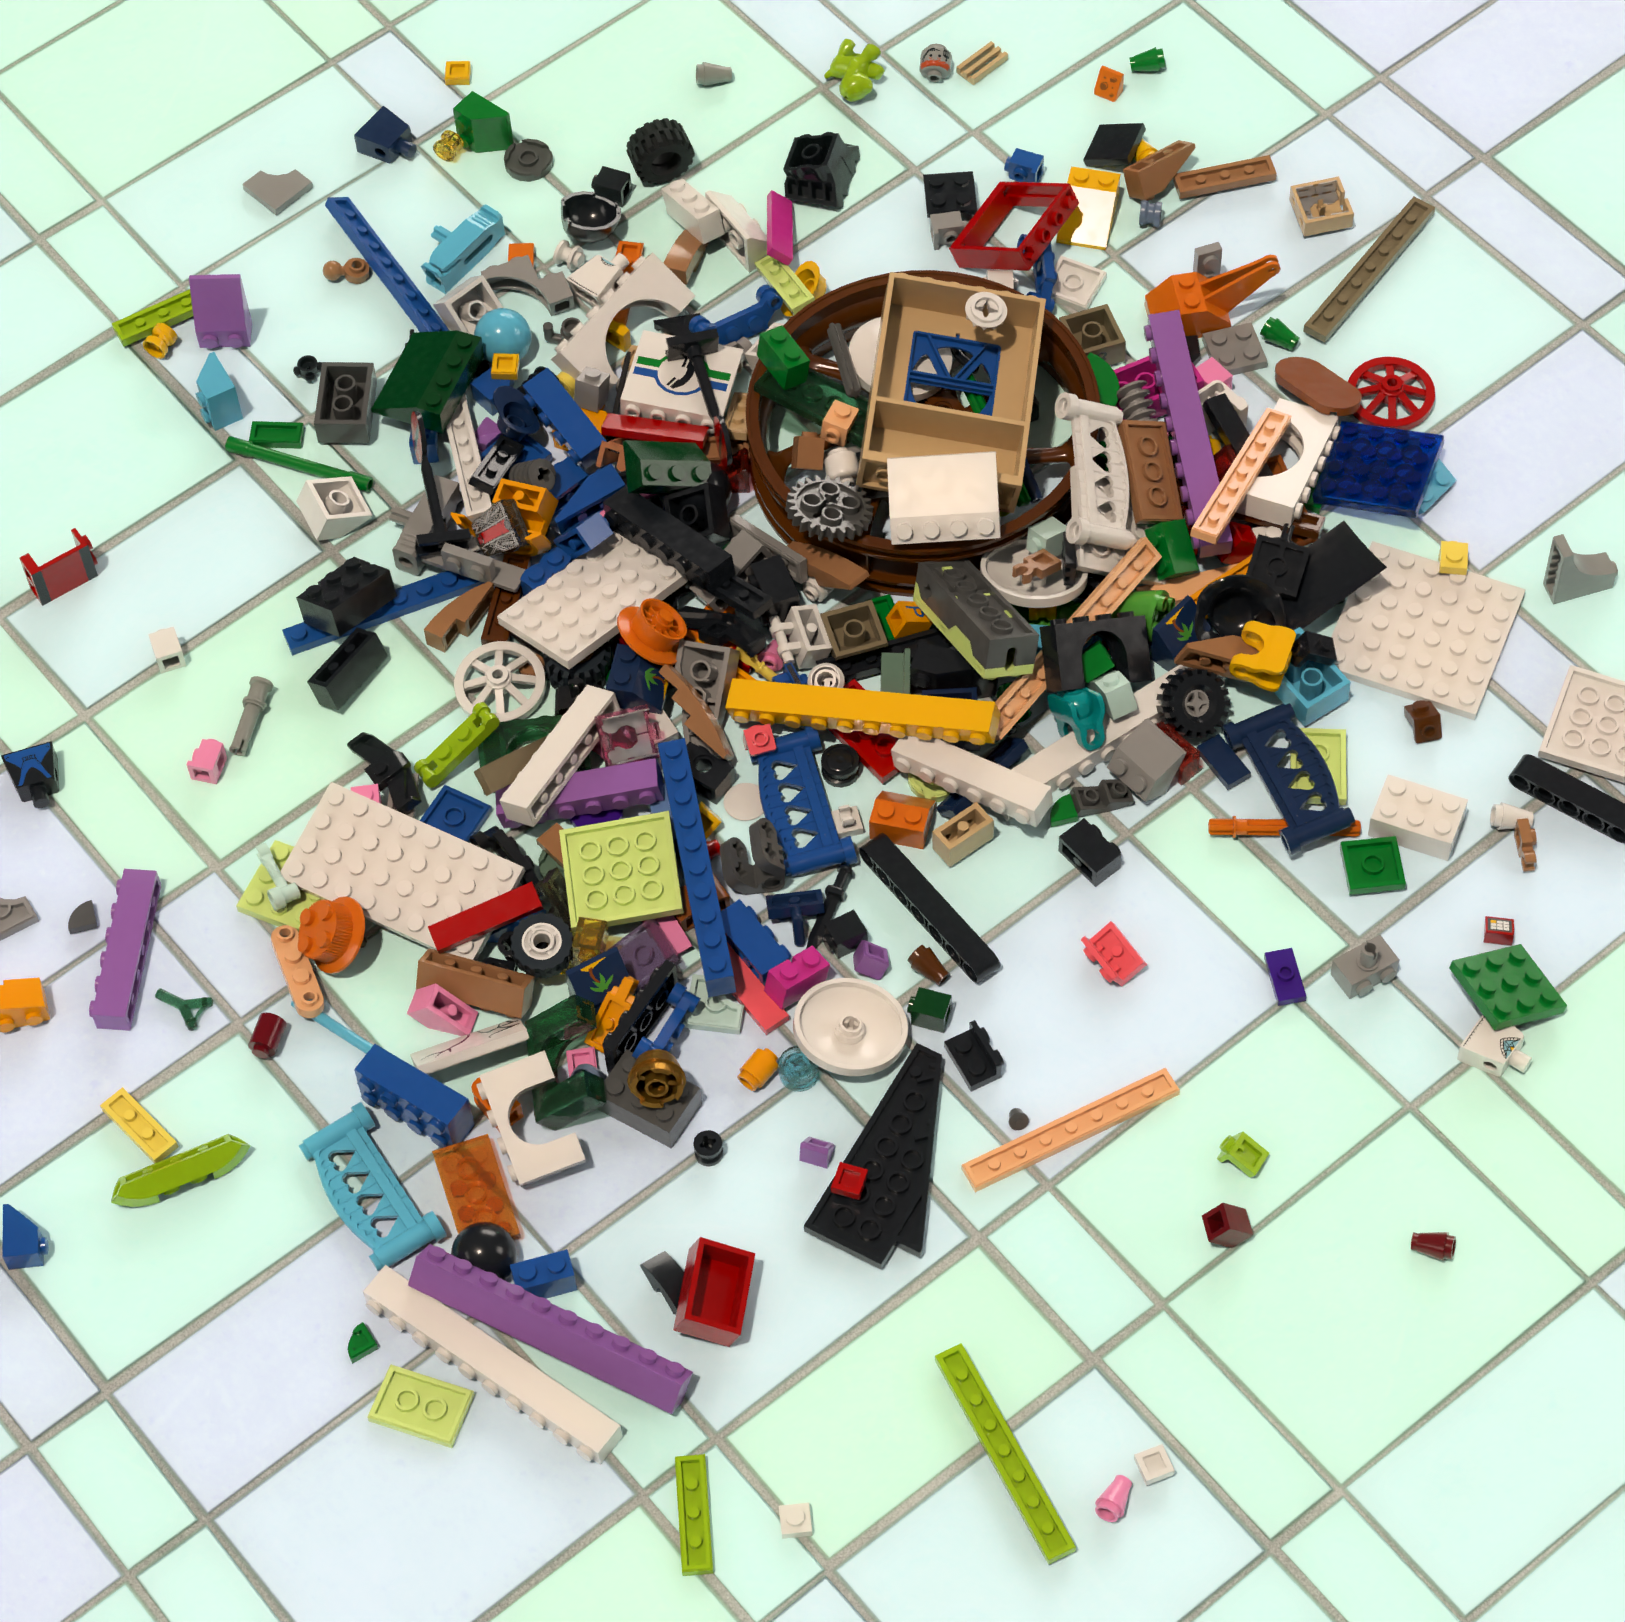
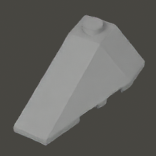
M680 640L675 669L696 689L722 727L732 678H736L740 651L729 647ZM682 708V726L686 745L690 741L697 746H704L711 754H714V750L684 724L690 717V714Z

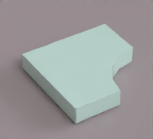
M693 974L689 992L701 999L693 1013L687 1011L685 1014L684 1028L740 1035L744 1005L733 1002L725 994L708 998L704 975Z

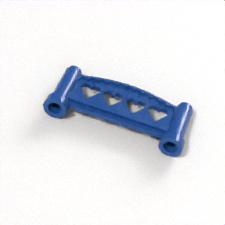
M804 726V730L774 738L776 744L775 751L753 757L750 756L752 763L757 762L759 764L758 785L764 816L774 825L778 845L782 846V850L787 856V859H784L785 875L794 877L844 862L846 865L857 863L851 836L840 839L838 837L812 752L822 750L818 731L812 727ZM775 763L794 766L795 768L784 779L777 780L775 778L776 771L772 769V766ZM787 785L802 789L790 802H783L781 800L783 797V793L779 792L781 786ZM789 808L808 811L809 813L798 824L791 825L788 823L790 816L785 812ZM800 830L816 834V836L805 847L798 848L795 846L797 839L792 834Z

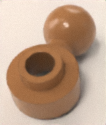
M361 258L349 259L344 266H341L337 261H328L324 264L322 270L325 278L331 281L338 280L341 276H344L350 283L361 284L369 278V264Z

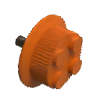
M339 897L333 901L322 899L313 903L309 909L306 908L301 912L298 950L305 957L313 959L321 971L329 974L343 971L355 959L360 948L366 946L367 939L364 937L365 917L361 905L351 897Z

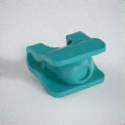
M1085 687L1068 691L1062 697L1056 694L1048 695V705L1051 713L1056 718L1058 732L1061 737L1068 734L1067 729L1070 725L1074 731L1077 743L1081 747L1090 751L1101 747L1105 740L1103 727L1105 705L1100 693ZM1093 729L1095 738L1090 743H1087V730Z

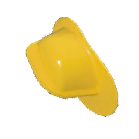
M806 261L801 264L795 271V274L816 300L826 292V279L820 274L817 263ZM783 303L781 306L782 314L787 317L794 316Z

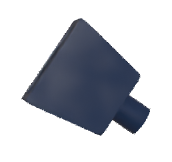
M382 106L354 134L357 152L389 164L393 163L401 154L412 158L417 150V146L412 143L409 125L385 106Z

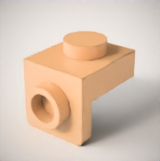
M834 400L823 419L820 438H825L826 441L844 447L847 442L848 433L858 417L859 409Z

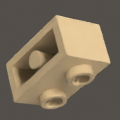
M975 802L932 831V849L951 867L993 838L994 820Z

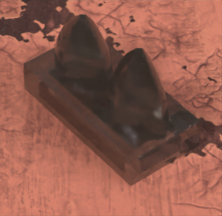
M558 867L549 870L543 880L536 883L534 887L541 902L551 903L552 906L548 914L551 913L556 917L562 918L564 923L568 924L571 929L565 878Z

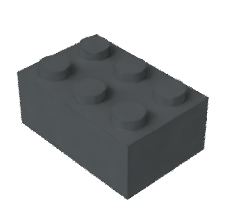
M322 362L314 418L318 443H370L373 420L371 408L375 403L377 389L374 363Z
M626 1049L596 1092L598 1110L672 1148L702 1105L700 1087L686 1081L683 1093L677 1101L674 1098L664 1103L662 1108H650L641 1105L640 1099L631 1093L627 1082L628 1075L637 1059L632 1057L633 1052Z

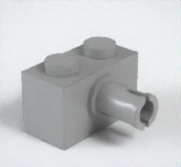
M1378 935L1333 959L1330 974L1347 997L1352 999L1357 995L1363 996L1367 994L1374 986L1381 982L1387 983L1397 975L1400 959L1383 937Z

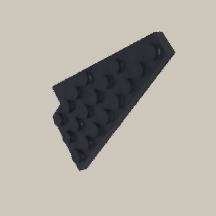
M916 1043L843 1161L846 1164L868 1169V1177L860 1200L832 1193L833 1177L804 1224L805 1232L881 1270L895 1246L919 1258L922 1256L942 1054Z

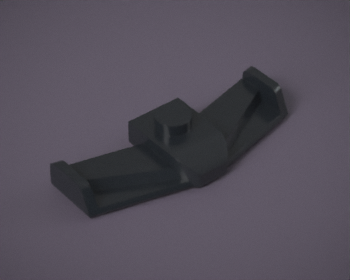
M684 606L677 611L685 621L686 627L698 629L699 640L717 646H723L730 641L747 652V655L751 658L763 651L767 636L740 619L739 616L691 606Z
M366 732L360 733L347 743V747L351 752L370 764L364 770L373 783L378 784L380 792L388 787L396 811L406 815L422 803L411 770V763L403 752L395 751L373 734Z

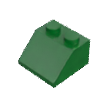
M471 91L453 108L457 140L464 148H469L475 153L507 150L514 143L510 114L474 91Z

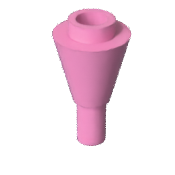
M773 639L758 655L759 662H765V665L774 672L781 670L783 667V659L779 657L777 652L778 644L776 639Z

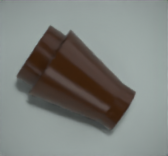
M920 945L907 960L911 964V969L932 980L938 986L950 975L930 947L926 948L924 945Z

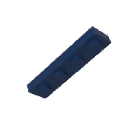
M1007 737L986 759L1009 768L1021 759L1022 754L1029 747L1024 739ZM950 793L936 809L941 816L953 818L971 806L973 802L960 794Z

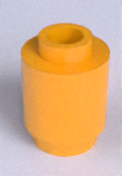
M757 1048L739 1069L738 1080L751 1091L762 1088L779 1068L776 1062L778 1057L767 1048L764 1050Z

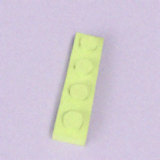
M769 255L754 263L757 271L776 290L783 303L793 315L815 301L814 296L788 265Z

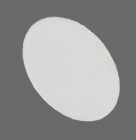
M737 784L731 787L724 796L723 804L726 812L737 820L749 821L763 814L759 786L756 784Z

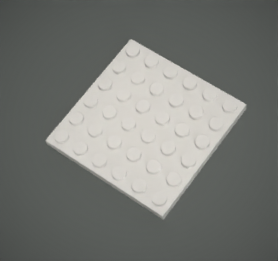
M1372 541L1369 550L1387 568L1348 596L1331 636L1337 661L1334 664L1348 680L1413 701H1431L1435 708L1475 721L1525 596L1526 589L1467 571L1466 575L1439 573L1438 561Z

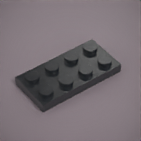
M666 959L661 967H656L653 970L648 985L645 989L641 988L638 991L632 1007L629 1011L625 1010L622 1013L616 1029L613 1032H609L604 1038L602 1046L608 1074H610L626 1049L634 1052L643 1036L647 1038L670 1006L666 1000L678 982L676 964Z

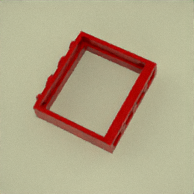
M999 182L949 247V250L959 268L1029 271L1080 202L1070 183ZM1013 206L1048 207L1018 248L984 246Z

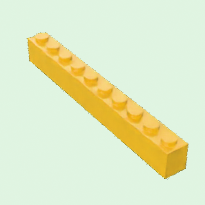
M732 678L725 706L731 718L739 723L755 721L764 725L770 724V726L776 723L785 724L791 728L809 726L816 730L830 728L844 733H851L852 731H862L869 735L884 733L897 738L905 736H916L922 740L937 738L950 743L969 741L975 745L995 743L1001 715L996 703L993 701Z

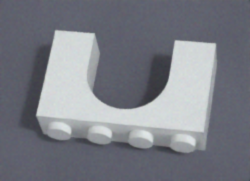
M545 1050L479 1075L481 1083L476 1085L482 1101L485 1099L489 1101L491 1110L486 1112L492 1128L498 1126L502 1136L497 1138L502 1155L508 1153L512 1164L508 1165L507 1169L512 1182L518 1181L522 1187L586 1162L576 1132L545 1144H530L518 1138L511 1128L510 1112L514 1102L525 1092L556 1081Z

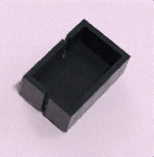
M353 557L346 560L336 570L326 574L318 582V585L309 586L296 598L304 624L341 637L397 597V593L389 569Z

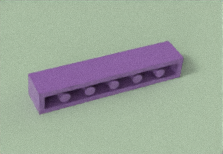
M653 758L575 772L537 823L542 824L549 820L570 819L583 814H598L601 811L625 809L629 806L640 804L650 805L657 801H663V773L657 759ZM509 785L495 792L496 815L503 828H518L525 824L507 819L499 801L503 793L511 786Z
M124 868L122 879L117 880V902L112 904L111 919L113 920L111 927H107L105 935L107 947L106 951H102L100 956L102 970L100 976H96L95 1001L92 1000L89 1006V1015L93 1017L97 1029L131 1030L161 890V882L155 870Z

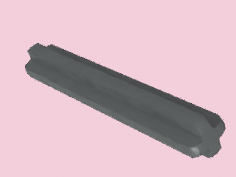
M832 322L829 324L827 333L846 395L849 398H858L862 390L840 323L834 324Z

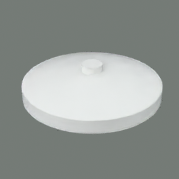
M881 317L870 320L862 325L855 332L849 344V351L859 384L869 393ZM937 349L950 374L952 367L951 349ZM924 355L913 368L915 371L937 374L928 355ZM910 382L911 392L915 401L929 398L942 389L940 387Z
M1027 536L1004 547L984 553L981 559L980 572L1010 604L1029 608L1059 606L1077 598L1087 585L1088 572L1076 570L1075 584L1073 586L1064 585L1062 565L1061 570L1043 579L1035 576L1028 584L1022 583V575L1014 578L1012 576L1013 566L1023 563V558L1032 554L1026 549ZM1061 554L1055 556L1062 561Z
M836 978L813 986L801 997L794 1013L793 1034L802 1053L817 1066L839 1075L866 1076L888 1068L899 1058L906 1044L908 1022L900 1003L882 987L861 979Z

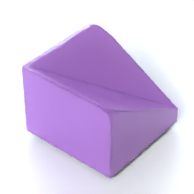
M486 417L475 431L479 450L483 452L503 435L499 431L497 423L489 417Z
M862 940L853 954L854 970L880 980L889 966L887 949Z

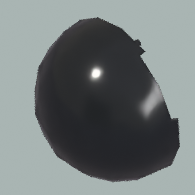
M581 191L571 193L561 199L563 229L567 235L580 242L595 243L603 241L613 234L621 220V208L617 202L614 203L608 198L596 195V192Z

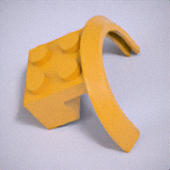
M501 478L492 503L500 510L497 519H499L502 513L498 502H501L505 509L503 513L505 516L507 515L504 518V526L506 524L505 520L509 521L510 529L520 524L514 505H516L522 517L523 525H525V532L529 535L526 536L522 526L519 525L509 531H513L512 534L510 533L496 540L498 541V547L505 549L501 551L531 557L551 550L552 544L545 535L559 501L547 488ZM451 512L450 515L461 529L469 528L470 535L473 538L477 539L480 534L483 540L482 532L475 534L477 528L473 529L478 526L472 523L465 515ZM513 537H516L519 546L515 545ZM493 541L488 545L494 548L496 542Z

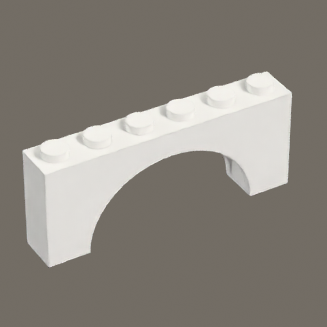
M653 252L646 258L641 255L631 265L634 270L630 274L625 272L617 280L616 283L619 286L615 291L611 288L602 296L603 304L600 307L595 305L585 315L588 320L584 324L580 321L570 331L573 336L568 341L564 338L554 348L557 353L551 360L563 372L576 379L586 367L596 368L610 374V390L619 379L608 362L605 347L606 334L615 315L626 308L641 306L658 310L668 318H671L681 313L696 295Z
M1279 398L1273 410L1292 416L1291 422L1281 439L1296 451L1299 461L1283 473L1257 477L1236 512L1281 526L1289 523L1288 528H1290L1294 519L1300 518L1303 510L1302 503L1308 502L1311 493L1310 487H1315L1319 476L1318 472L1323 471L1326 463L1325 456L1330 457L1334 445L1333 441H1338L1341 427L1337 426L1339 420L1337 414L1330 413V415H1326L1312 407Z

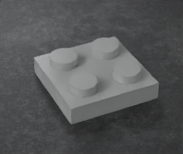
M1252 322L1202 334V341L1209 358L1213 357L1232 375L1267 368L1268 361Z

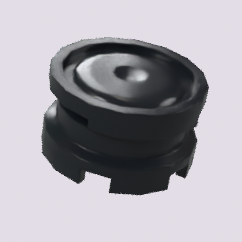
M847 744L831 745L825 749L821 756V773L823 779L829 785L839 788L847 787L853 784L857 776H859V756L853 747Z

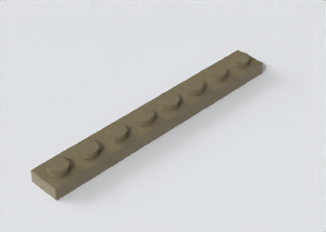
M1413 196L1304 324L1303 332L1325 343L1434 215L1435 207Z

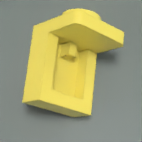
M1441 541L1438 555L1439 573L1466 575L1468 543Z

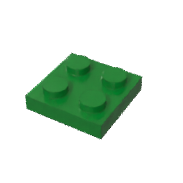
M1396 836L1340 842V852L1349 895L1405 889L1406 881Z

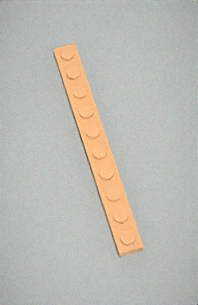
M1147 537L1140 538L1066 621L1067 623H1073L1072 618L1089 616V621H1095V615L1109 613L1112 615L1162 558ZM1092 634V635L1086 640L1085 644L1090 640V638H1091L1094 634ZM1042 650L1035 657L1033 673L1017 677L995 701L1001 713L995 741L1002 740L1046 690Z

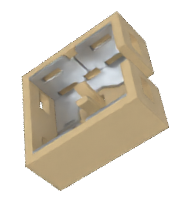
M1339 176L1290 187L1289 200L1304 237L1352 227L1354 212L1348 198L1344 199L1345 190Z

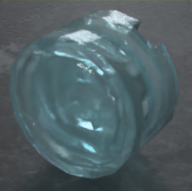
M798 1046L788 1048L780 1056L778 1065L779 1077L786 1088L802 1092L809 1090L816 1084L819 1079V1066L810 1061Z

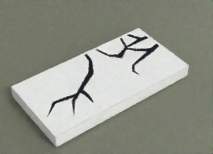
M514 1018L411 1053L410 1056L413 1065L417 1069L430 1074L528 1040L529 1035L521 1020Z

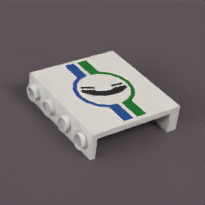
M643 330L620 398V414L709 427V434H714V424L708 415L693 365L689 362L688 358L667 361L665 350H668L666 338L674 336ZM718 344V352L703 355V362L719 409V416L722 415L724 417L737 373L741 374L743 368L744 349Z

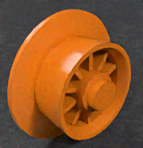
M649 598L644 600L640 607H626L619 613L617 617L618 630L624 641L633 651L644 659L658 665H674L677 663L676 656L679 641L686 636L687 627L681 615L673 607L661 600Z

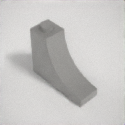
M1564 534L1553 537L1543 585L1553 605L1613 588L1615 578L1618 576V569L1616 563L1610 560L1607 552L1577 554L1572 552Z

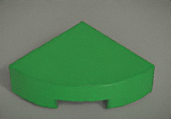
M1071 794L1059 798L1054 803L1050 813L1051 827L1078 821V815Z
M361 1322L354 1328L348 1343V1354L352 1364L378 1350L372 1335L365 1324Z

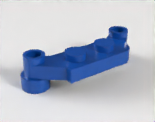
M1026 234L1020 235L1017 248L1027 236ZM1050 242L1033 265L1036 293L1028 292L1026 296L1033 295L1046 299L1045 308L1052 313L1055 302L1051 295L1053 286L1057 281V272L1054 270L1055 254L1052 252Z
M762 285L756 292L757 304L715 323H710L704 316L697 315L689 322V330L691 333L716 328L720 345L736 342L742 337L748 338L768 329L769 320L774 312L781 308L783 300L772 286Z
M677 982L666 1000L675 1009L654 1043L643 1036L632 1057L637 1059L642 1053L652 1049H662L670 1052L674 1045L670 1040L672 1038L676 1040L679 1038L685 1027L681 1023L687 1011L693 1013L701 998L686 990L687 987Z

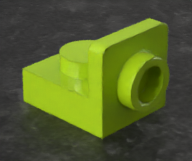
M1242 1131L1234 1136L1228 1135L1219 1146V1149L1222 1151L1218 1155L1217 1160L1221 1163L1229 1160L1251 1178L1257 1174L1268 1157L1269 1152Z

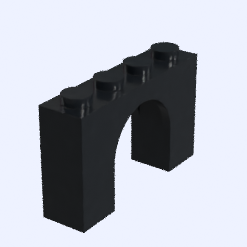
M1134 611L1117 613L1118 618L1112 619L1111 613L1095 615V621H1089V616L1072 618L1073 623H1067L1066 618L1050 620V626L1040 627L1047 692L1085 688L1082 650L1086 640L1092 634L1101 637L1108 645L1111 657L1115 663L1114 671H1120L1130 683L1152 680L1145 615L1134 616Z

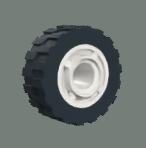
M539 912L535 915H528L526 919H522L517 927L515 926L513 936L511 935L510 946L515 964H518V968L526 972L527 975L535 976L538 979L542 977L552 978L553 975H559L562 973V970L567 969L570 960L573 959V951L575 949L570 927L564 923L562 918L556 917L554 914ZM540 942L549 943V946L545 949L536 948V945Z

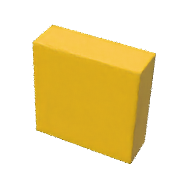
M446 61L445 85H470V61Z
M493 353L491 378L517 380L520 363L519 354Z

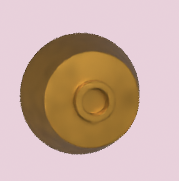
M652 1049L645 1051L637 1058L628 1075L627 1082L631 1093L640 1099L641 1105L650 1108H662L664 1103L674 1098L677 1101L681 1097L686 1084V1076L673 1054L662 1049Z

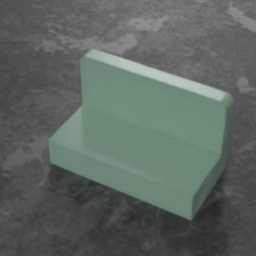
M905 648L903 653H881V692L910 694V648Z

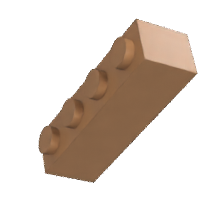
M429 948L418 960L416 990L437 984L468 1005L479 1007V1009L505 1014L510 1018L522 1019L532 1006L535 977L445 952L439 954L437 950Z

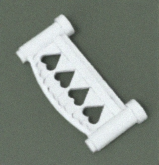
M1063 392L1056 400L1055 414L1059 419L1071 421L1079 517L1071 518L1067 524V541L1076 545L1089 543L1120 550L1131 549L1135 543V536L1126 530L1129 509V477L1123 445L1117 430V426L1123 420V412L1118 407L1078 399L1075 394ZM1097 429H1102L1105 432L1104 441L1106 448L1091 437L1090 433ZM1100 453L1105 454L1108 459L1106 465L1109 472H1105L1093 461V457ZM1106 478L1110 482L1109 491L1111 498L1095 486V482ZM1104 503H1109L1112 507L1111 515L1113 522L1104 517L1097 510V507Z

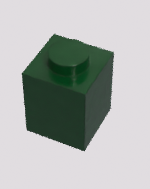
M919 987L916 997H910L907 1007V1013L911 1014V1025L944 1033L952 1010V995Z

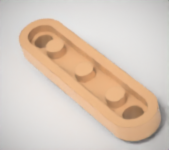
M289 925L279 926L271 934V943L295 1009L304 1018L317 1017L324 1010V998L309 958L305 957L298 950L299 932L296 928Z

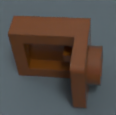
M1420 700L1411 705L1404 706V716L1413 727L1414 741L1417 744L1442 738L1440 713L1431 701Z

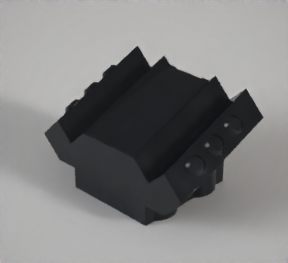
M825 132L821 135L813 136L804 134L800 137H794L783 168L787 176L784 183L785 197L799 200L800 202H810L815 205L821 204L826 207H844L843 195H848L851 177L856 173L855 160H860L859 146L844 143L839 133Z

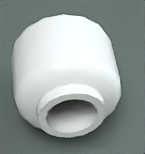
M846 447L829 451L828 456L823 462L826 475H829L833 481L840 477L841 483L849 480V486H854L859 467L855 452L848 450Z

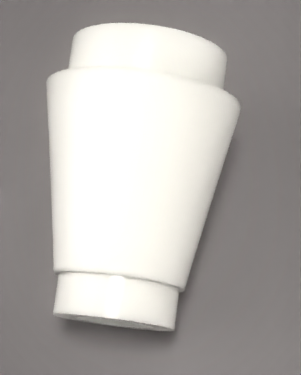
M1501 802L1492 806L1490 825L1495 826L1498 830L1515 829L1517 819L1528 818L1531 828L1534 815L1531 811Z

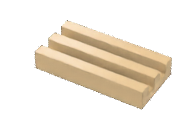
M990 41L956 67V73L972 85H975L1008 60V53L1005 51L1002 53L999 46L995 48V43ZM996 56V58H995L994 60H992L990 63H988V64L986 65V63H987L988 61H990L991 59H993V58Z

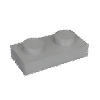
M1219 242L1195 248L1193 272H1198L1207 278L1220 275L1222 247Z

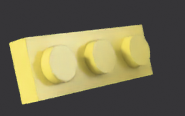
M123 1087L100 1105L102 1111L153 1163L162 1161L179 1147L172 1136Z

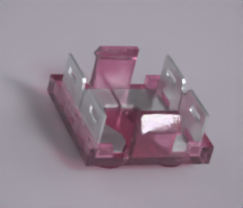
M647 704L594 716L606 767L660 758L658 748H655L654 740L662 738L658 721L650 723L648 717L650 709Z

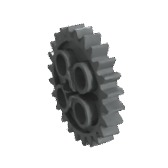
M815 475L814 481L806 477L804 483L798 481L796 487H791L790 493L787 495L785 511L788 512L787 518L793 519L792 526L800 525L799 532L809 531L808 537H812L815 534L819 535V541H822L824 537H828L829 541L833 543L834 538L844 542L845 536L850 540H854L855 534L862 536L863 530L867 531L869 524H871L874 507L871 505V498H866V491L858 492L859 485L851 487L849 486V480L841 483L840 477L833 481L829 475H826L825 480H821L818 475Z

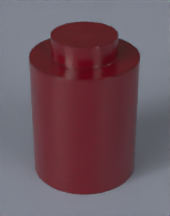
M272 1013L260 1014L248 1044L253 1055L266 1059L276 1054L287 1025L283 1018Z

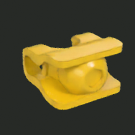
M1249 621L1245 623L1241 637L1247 645L1256 648L1259 653L1253 655L1243 653L1234 655L1229 665V671L1234 677L1251 682L1264 690L1276 692L1279 690L1284 674L1289 667L1292 657L1291 649L1296 633L1287 627L1271 626L1258 621Z

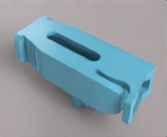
M485 204L480 210L465 219L453 232L436 225L433 228L434 231L431 233V237L440 242V244L432 252L429 263L425 262L421 266L426 275V283L444 294L450 291L505 235L502 215Z

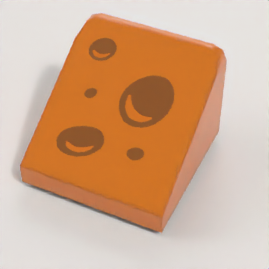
M1102 65L1094 88V94L1115 102L1123 92L1124 74Z

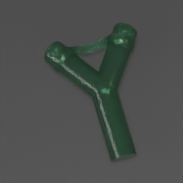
M159 988L155 994L156 999L179 1009L185 1026L189 1031L197 1029V1020L200 1014L206 1008L213 1006V999L211 997L184 1000L162 988ZM191 1009H199L195 1015V1018L191 1012Z

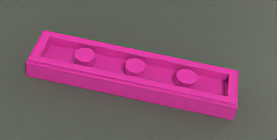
M771 190L767 195V255L785 265H789L793 260L792 201Z

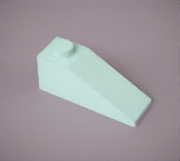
M1108 670L1088 683L1084 680L1085 687L1102 695L1105 711L1113 720L1138 709L1130 682L1120 671Z

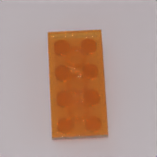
M488 1134L432 1151L458 1234L471 1224L491 1222L506 1229L514 1240L521 1239Z

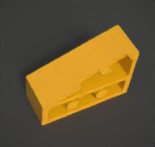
M39 977L3 980V985H0V1032L6 1033L15 1028L27 1025L35 1026L43 1021L50 1020L46 993Z

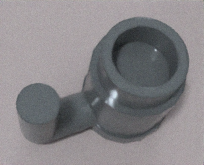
M574 317L565 319L562 322L560 334L554 333L551 322H545L543 324L545 340L559 344L564 338L568 341L573 336L570 331L580 320Z

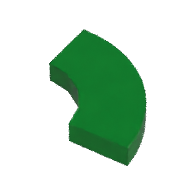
M1090 352L1087 358L1096 377L1100 403L1117 407L1119 402L1116 396L1119 390L1118 378L1105 360Z

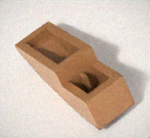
M685 229L672 245L664 264L687 285L692 272L697 271L709 242L702 244Z
M488 581L474 587L446 605L424 628L427 645L445 653L458 634L469 637L490 607L494 593V584Z

